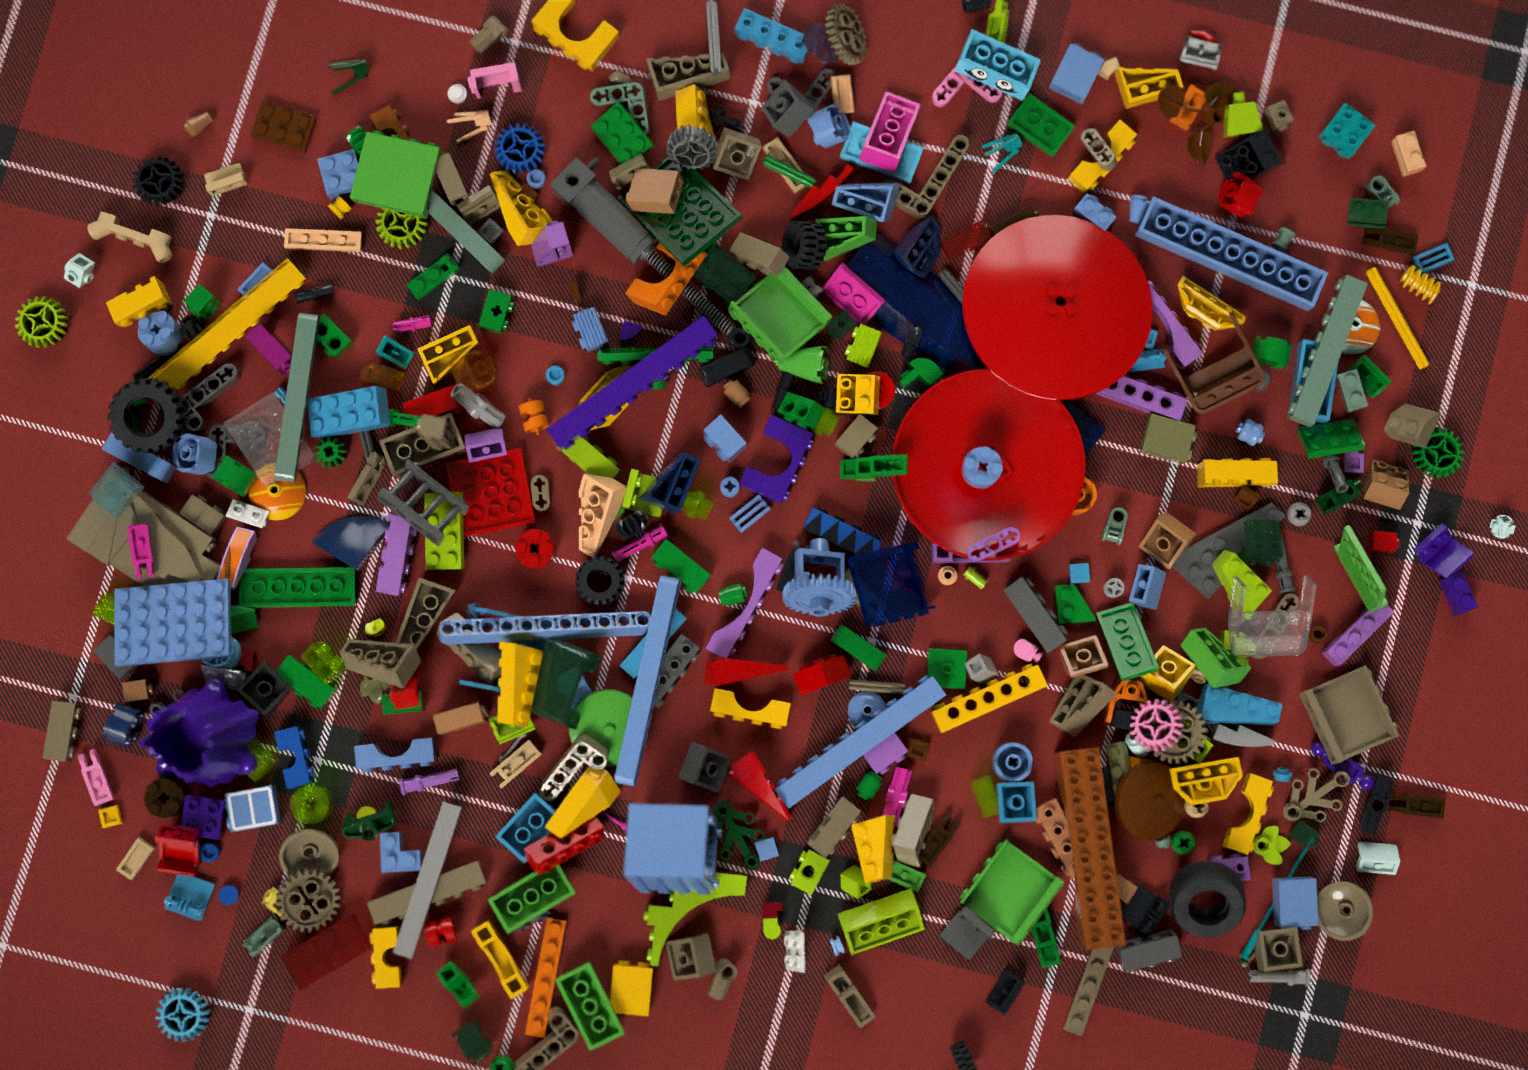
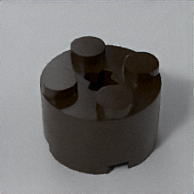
M163 778L147 786L144 802L150 814L160 818L174 817L183 811L185 796L189 795L185 785L173 778ZM164 796H169V800H164Z

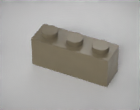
M740 232L729 250L737 263L741 265L746 263L753 270L758 268L768 276L770 274L779 276L790 258L781 248Z
M52 701L42 759L71 762L72 758H74L76 753L74 742L79 735L77 724L82 716L81 704Z

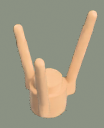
M488 110L454 113L456 117H467L447 120V123L474 120L475 125L480 126V128L456 140L457 143L481 131L488 130L487 126L491 125Z

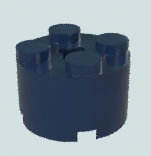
M116 703L112 710H115L114 714L109 715L103 730L105 737L103 739L124 747H130L132 741L136 742L140 735L138 727L143 723L145 713L124 704Z

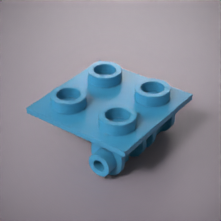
M177 874L171 892L165 898L164 903L166 905L164 909L201 922L215 884L193 876Z

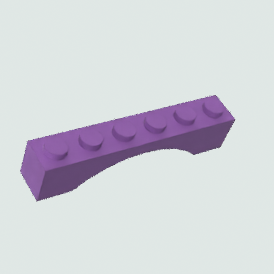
M1148 281L1153 311L1165 325L1169 337L1170 352L1182 370L1203 354L1201 351L1202 347L1197 341L1192 340L1189 336L1190 331L1179 323L1177 314L1169 310L1166 306V300L1156 293L1154 284Z
M764 548L761 549L753 563L754 587L747 607L734 622L714 632L705 648L706 650L717 656L732 658L737 649L734 647L736 641L741 642L746 633L743 630L745 625L751 624L755 617V614H753L756 607L760 608L765 599L762 597L765 590L769 591L774 583L771 580L775 573L777 575L780 573L783 564H781L782 558Z

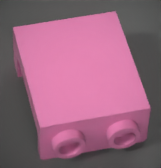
M515 62L470 70L471 76L468 77V83L472 94L475 93L477 99L481 98L479 90L481 87L510 82L514 93L522 92Z

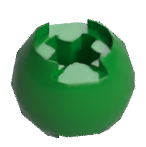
M1178 831L1171 839V846L1177 854L1188 855L1195 848V838L1188 831ZM1180 839H1187L1185 842L1186 847L1179 846L1181 844Z
M507 1055L496 1056L490 1064V1070H501V1064H503V1070H514V1062Z

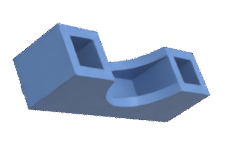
M435 738L412 740L407 752L398 757L385 755L377 744L354 746L356 769H362V773L373 772L375 767H381V771L392 770L394 765H401L402 769L413 767V763H420V766H430L432 761H437Z

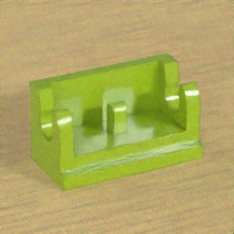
M498 715L488 719L499 744L535 730L531 715L528 728L499 723Z

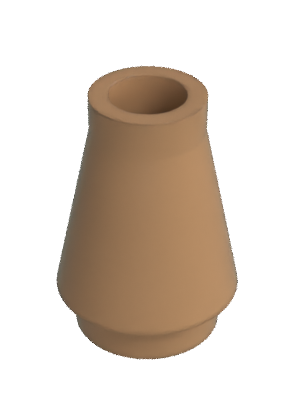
M205 112L186 120L183 126L188 134L193 137L195 135L198 136L213 120Z

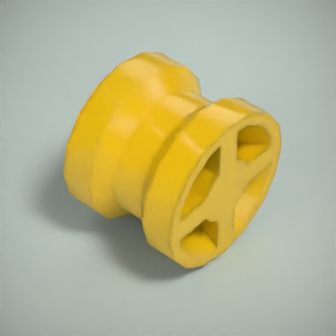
M339 195L334 203L328 205L332 212L340 219L344 218L346 212L352 210Z

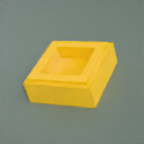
M119 805L98 810L102 828L123 824Z

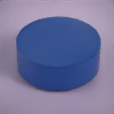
M205 843L200 848V858L205 862H214L220 856V848L215 843Z
M233 885L224 886L219 891V900L225 905L236 903L240 896L239 890Z

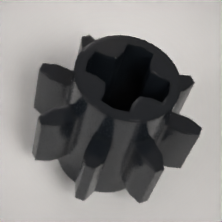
M189 315L180 321V332L183 337L186 336L188 339H193L202 332L204 324L200 318Z
M825 387L824 392L820 391L818 400L822 402V407L836 409L837 389Z

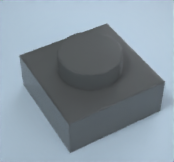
M489 218L477 233L492 246L504 233V230Z

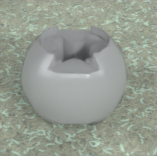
M1296 502L1289 507L1287 518L1295 526H1304L1311 519V510L1308 505ZM1300 510H1301V511H1302V514H1301L1302 517L1297 518V517H1296V515H1297V512H1296V511H1300Z

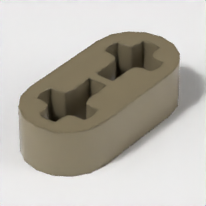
M537 475L531 480L533 506L537 511L545 512L550 508L551 504L549 483L544 476ZM538 479L545 482V485H542V492H539L538 486H535V483H538ZM539 495H543V500L547 501V504H544V508L536 504L540 501Z

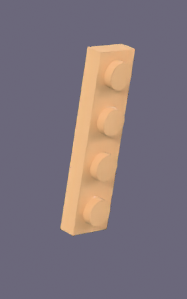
M285 229L284 248L361 252L362 232Z

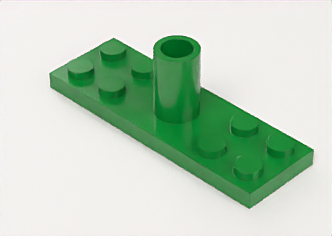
M705 346L700 350L701 354L694 358L698 359V362H710V359H713L714 356L713 346L709 348ZM660 347L599 349L597 353L598 361H602V364H614V361H621L622 364H631L634 360H643ZM691 358L684 361V363L690 362ZM666 379L662 382L659 380L655 382L652 389L667 388Z

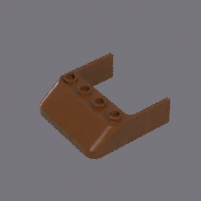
M1233 311L1229 312V316L1244 343V347L1189 376H1185L1181 373L1168 346H1163V351L1194 410L1200 414H1205L1261 386L1265 381L1262 367Z

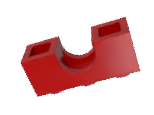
M419 666L404 689L390 684L391 691H389L390 701L394 702L396 709L419 706L420 694L417 685L421 682Z

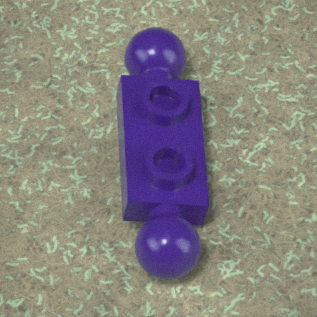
M1321 741L1312 743L1311 752L1315 756H1323L1320 762L1334 772L1345 771L1350 777L1349 783L1354 785L1358 781L1359 786L1364 790H1369L1374 786L1373 777L1367 774L1362 775L1365 768L1348 758L1331 765Z

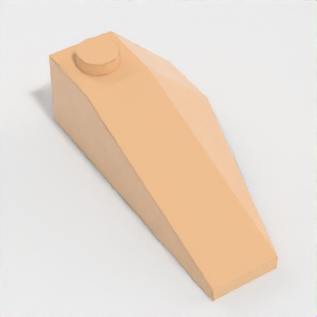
M588 473L583 475L579 488V497H581V508H579V515H581V526L579 527L580 551L590 557L597 556L622 505L627 486L613 478Z

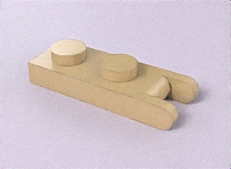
M528 740L489 774L491 777L497 772L505 780L499 785L502 789L542 754Z

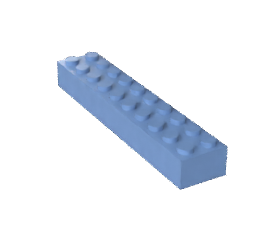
M1154 196L1150 200L1135 234L1136 237L1306 311L1311 310L1315 306L1328 275L1326 271Z

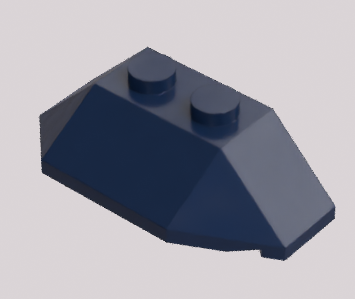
M931 214L907 231L893 252L904 268L921 278L927 276L939 258V235H941V228Z

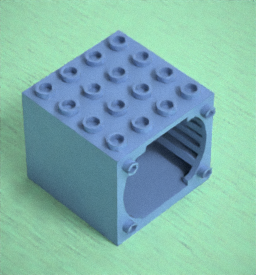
M629 804L624 876L640 893H651V890H659L658 893L670 894V891H678V894H690V891H693L699 895H709V892L715 891V887H719V879H715L717 840L718 837L722 838V829L718 830L719 822L708 806Z

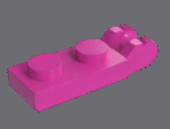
M148 523L128 525L129 544L136 578L142 579L141 563H147V573L149 577H154Z

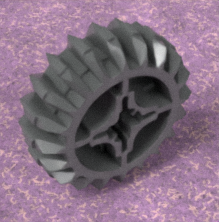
M688 125L687 128L681 126L680 129L675 128V131L671 132L667 140L666 146L669 159L674 161V165L679 164L680 168L686 167L687 170L690 168L694 170L700 168L703 170L704 167H709L711 163H714L718 154V144L715 136L711 135V131H705L704 127L700 129L697 125L695 127Z

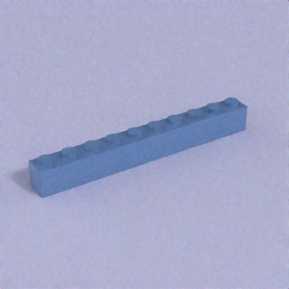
M927 675L918 681L919 685L916 688L912 689V687H909L902 692V698L899 700L894 698L886 704L888 708L881 712L879 709L870 715L872 718L870 721L865 723L863 720L856 725V731L852 734L847 732L839 738L840 742L834 746L831 743L824 748L823 751L825 753L820 757L816 754L807 761L809 765L804 768L799 766L792 771L793 776L788 780L784 777L776 783L778 787L775 788V791L789 809L946 696L934 677L928 678Z

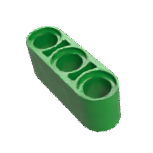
M841 624L830 639L832 643L874 671L878 670L887 656Z

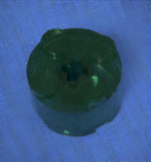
M472 1020L468 1021L451 1034L453 1038L455 1036L458 1037L456 1043L468 1060L473 1059L471 1062L472 1066H475L492 1054V1049L494 1048L488 1036L485 1038L482 1036L481 1032H483V1029L477 1020L474 1022Z

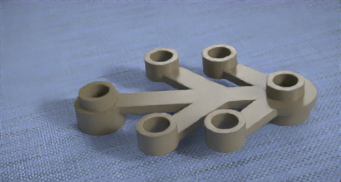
M1315 767L1309 768L1307 770L1309 778L1306 795L1300 802L1299 794L1303 788V782L1298 778L1291 781V787L1293 788L1291 801L1283 808L1284 817L1289 821H1297L1301 817L1315 819L1318 822L1325 821L1326 814L1323 810L1313 812L1304 809L1309 805L1331 808L1334 811L1341 810L1342 802L1339 799L1327 800L1321 799V797L1337 786H1347L1350 782L1349 775L1345 771H1337L1334 773L1332 780L1315 791L1316 780L1320 773ZM1312 770H1315L1317 772L1316 776L1314 777L1310 776V772ZM1343 775L1344 780L1338 781L1337 777ZM1296 781H1299L1301 783L1300 787L1298 788L1294 787V783ZM1334 802H1339L1338 808H1333ZM1291 808L1296 809V813L1293 815L1289 814ZM1318 813H1323L1322 819H1317Z

